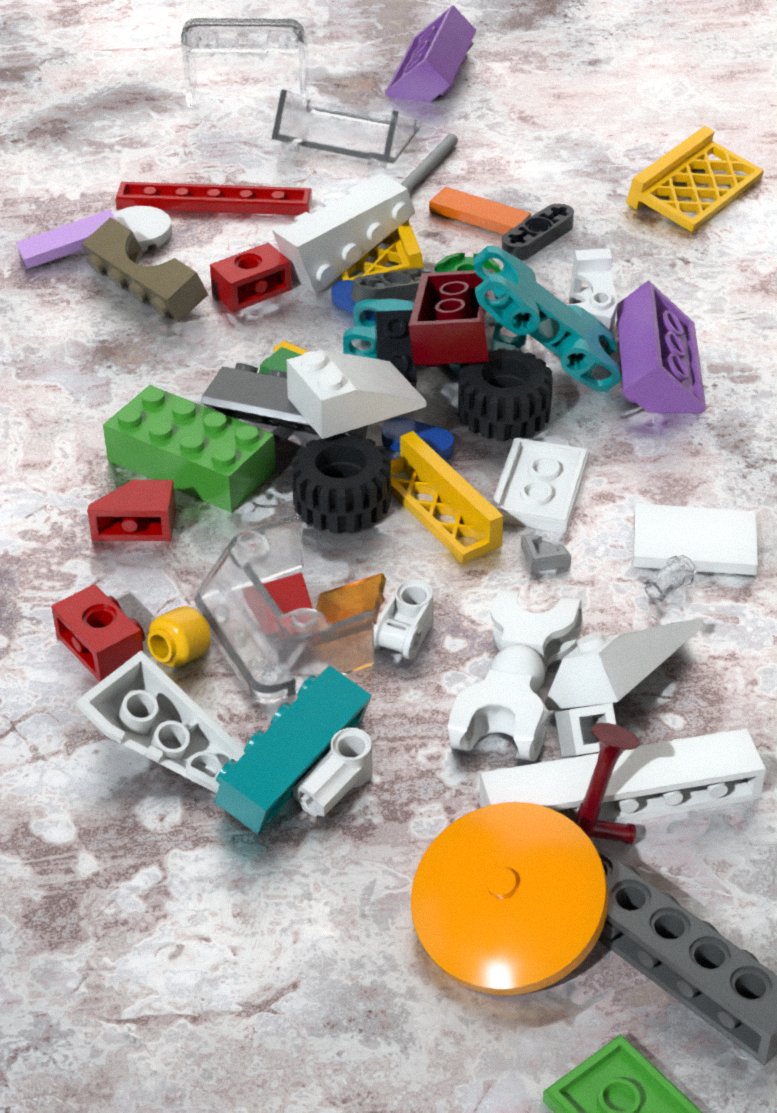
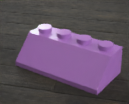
M454 5L413 37L385 91L388 97L431 102L438 95L442 98L454 87L452 82L461 72L459 67L467 59L465 54L473 46L472 39L476 33V29Z
M648 280L617 305L616 325L619 333L618 347L621 356L620 369L623 379V394L631 403L639 404L648 413L701 414L706 410L695 323Z

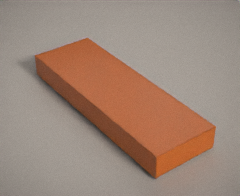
M446 186L429 201V211L502 235L531 217L530 212Z

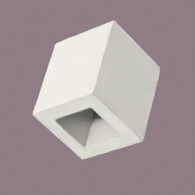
M613 703L555 712L562 756H576L599 752V740L592 734L591 727L597 723L616 725Z

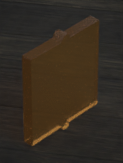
M380 573L320 593L314 613L316 622L311 624L308 640L311 644L376 624L380 605L385 601L383 592L386 577L384 574Z

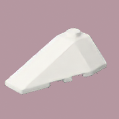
M702 618L656 625L605 636L601 632H594L583 636L577 640V647L562 659L545 701L547 710L619 702L704 626Z
M142 651L138 652L76 700L75 706L107 737L216 794L219 788L216 778L223 766L230 759L238 761L245 754L244 749Z

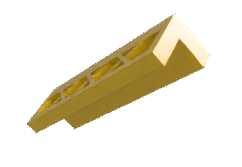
M414 431L400 436V457L391 461V494L462 564L502 546L503 515ZM405 470L411 476V480L395 479L392 475ZM413 493L429 494L433 497V501L416 500L413 497ZM435 514L453 516L456 519L455 523L437 521L434 518ZM457 537H473L478 542L464 547L457 540Z

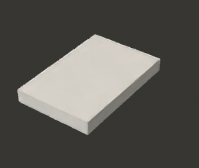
M514 438L491 503L503 515V523L566 534L589 461V450Z
M635 503L633 567L756 576L758 567L756 511Z

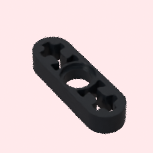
M560 203L547 206L502 236V249L521 261L530 258L572 230L574 221L573 208Z

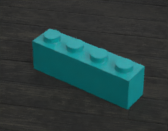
M330 665L318 677L310 675L300 687L297 693L298 698L291 705L288 702L282 704L274 714L270 728L265 733L258 730L244 748L245 754L238 761L230 759L216 778L219 788L214 803L257 835L293 797V787L331 750V739L335 733L345 728H356L363 720L372 695Z

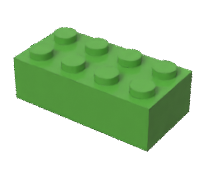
M152 385L146 387L103 424L108 461L152 480H173L174 489L230 513L237 509L276 471L274 434Z

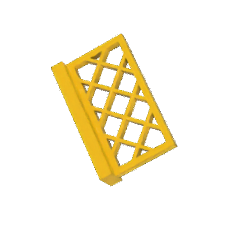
M703 126L633 177L626 204L636 210L645 204L690 232H693L759 181L764 170L712 141L715 131ZM713 154L721 160H709L708 156ZM691 169H704L705 174L692 173ZM712 170H724L727 175L713 174ZM734 171H742L749 176L735 175ZM673 182L687 183L688 187L674 186ZM695 183L709 184L710 188L696 187ZM717 184L730 185L731 189L718 188ZM655 195L669 196L670 200H660ZM677 196L691 197L692 202L678 201ZM699 197L713 198L714 203L700 202ZM681 211L695 212L696 217L692 219Z
M409 220L400 225L383 241L340 275L342 281L354 280L356 277L416 267L424 268L422 253ZM381 243L390 244L386 250L377 248ZM369 256L378 258L374 263L364 262ZM388 261L399 263L395 266L385 267ZM356 270L365 272L362 275L349 278Z

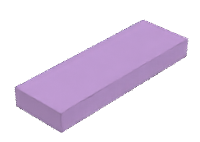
M109 209L16 242L26 268L31 269L84 250L82 243L110 217L116 220L112 211Z

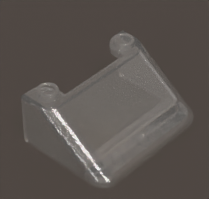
M282 89L271 139L282 142V149L299 152L301 146L369 160L368 166L386 169L387 164H394L421 129L422 122L396 110H393L392 115L310 100L289 90Z

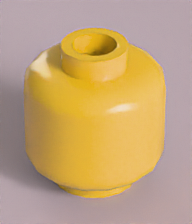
M189 606L177 607L158 616L151 622L148 630L147 646L151 655L157 661L171 668L182 667L201 658L208 652L211 645V631L208 621L200 612Z

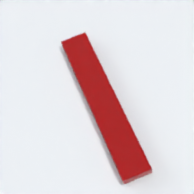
M122 181L115 202L116 209L133 206H151L163 211L300 215L304 212L310 213L312 188Z

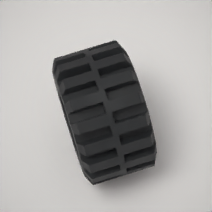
M498 348V350L490 351L489 362H481L474 365L463 364L462 370H459L458 416H460L461 423L464 426H468V430L472 433H480L481 437L486 439L496 438V441H504V439L514 441V438L520 437L528 438L533 436L535 431H541L545 428V423L549 422L553 377L550 367H546V362L542 359H536V355L529 352L523 353L521 352L522 350L518 349L506 350V348Z
M341 433L324 439L320 437L319 440H311L306 443V447H300L296 452L297 456L293 457L292 460L293 504L295 505L297 515H302V521L306 524L313 523L314 528L318 530L329 529L331 533H338L339 531L351 533L355 532V529L358 528L364 530L371 527V522L378 523L383 519V514H387L391 503V461L389 455H386V450L382 446H376L375 441L369 438L362 439L360 435L353 434L348 436L345 433Z

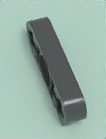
M416 267L359 276L353 280L351 299L356 303L365 299H415L421 274L434 273L436 271Z

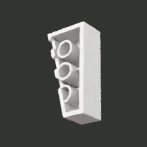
M381 172L347 190L345 197L339 200L331 198L323 203L322 209L312 214L304 212L295 217V223L287 227L281 224L272 229L280 252L290 260L291 278L317 295L413 216L415 210L408 189Z

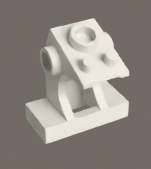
M610 248L575 250L569 304L566 305H578L584 308L612 333L618 300L611 275ZM581 281L590 287H581ZM599 338V341L607 343L606 340Z

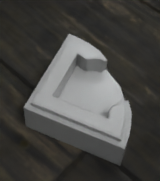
M522 535L521 547L531 573L571 567V555L563 545L558 544L556 546L542 541V536Z

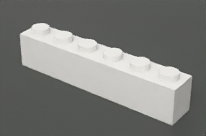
M747 728L728 732L721 731L715 734L686 739H674L668 742L638 746L636 749L625 750L614 767L600 807L601 812L598 820L626 823L759 800L761 798L766 768ZM589 753L578 757L554 761L548 760L536 764L480 773V807L506 802L532 803L553 809L574 822L580 804L586 795L599 753Z

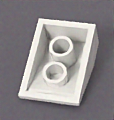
M327 350L310 351L301 356L286 360L288 399L321 439L426 407V400L390 361Z

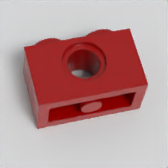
M269 242L210 264L212 294L232 312L292 290L290 260Z
M96 584L51 606L56 636L99 682L138 652L142 651L144 653L142 642L145 641V633L140 623L134 618L129 619L122 612L117 600L111 595L107 596Z

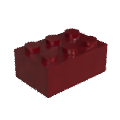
M487 269L490 272L494 273V269ZM475 270L421 274L409 322L414 365L439 367L451 363L474 365L481 362H489L496 320L477 301L475 287L481 284L483 280L477 276ZM491 289L485 293L488 299L496 300Z

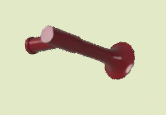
M597 723L591 727L592 734L599 740V755L586 795L580 804L574 823L589 838L620 841L632 845L636 837V827L634 824L600 821L598 818L603 798L619 757L625 750L636 749L640 745V741L634 733L621 726L610 723Z

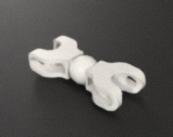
M500 589L491 607V619L495 625L493 640L500 651L492 660L491 670L489 669L486 678L478 684L465 688L456 696L448 721L450 747L452 749L472 751L481 737L489 733H505L514 738L518 747L516 759L537 760L545 741L546 729L542 722L544 706L539 696L535 693L544 682L548 666L554 661L563 659L577 647L576 642L579 640L583 624L581 599L561 597L553 609L544 613H530L518 605L520 591Z

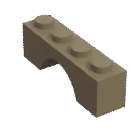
M111 217L82 243L88 254L86 261L98 274L106 273L119 288L127 287L140 302L148 301L154 310L163 317L167 314L180 322L208 296L197 272L175 258L155 266L138 265L143 251L132 230Z

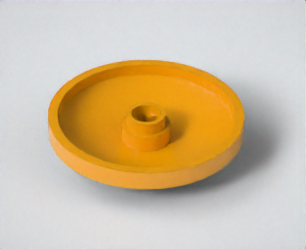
M506 802L485 806L467 813L446 827L424 853L417 867L411 890V914L414 927L420 942L433 962L443 973L464 987L486 994L501 996L526 994L543 989L561 980L577 968L598 941L605 924L609 904V889L604 866L595 846L585 832L572 820L553 809L523 802Z

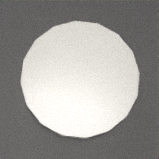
M133 206L113 213L117 222L132 230L142 251L148 250V246L156 244V248L160 247L171 237L172 224L170 217L161 209L151 206Z

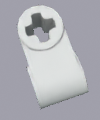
M411 579L400 583L396 587L384 610L378 614L373 623L370 633V647L377 650L385 647L403 653V657L408 660H413L416 657L422 641L433 625V591L427 582Z

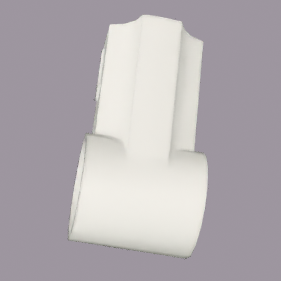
M345 728L335 733L331 739V750L293 787V797L299 802L305 812L315 818L319 815L324 817L351 788L363 786L370 780L373 770L372 741L370 736L364 730L358 728Z

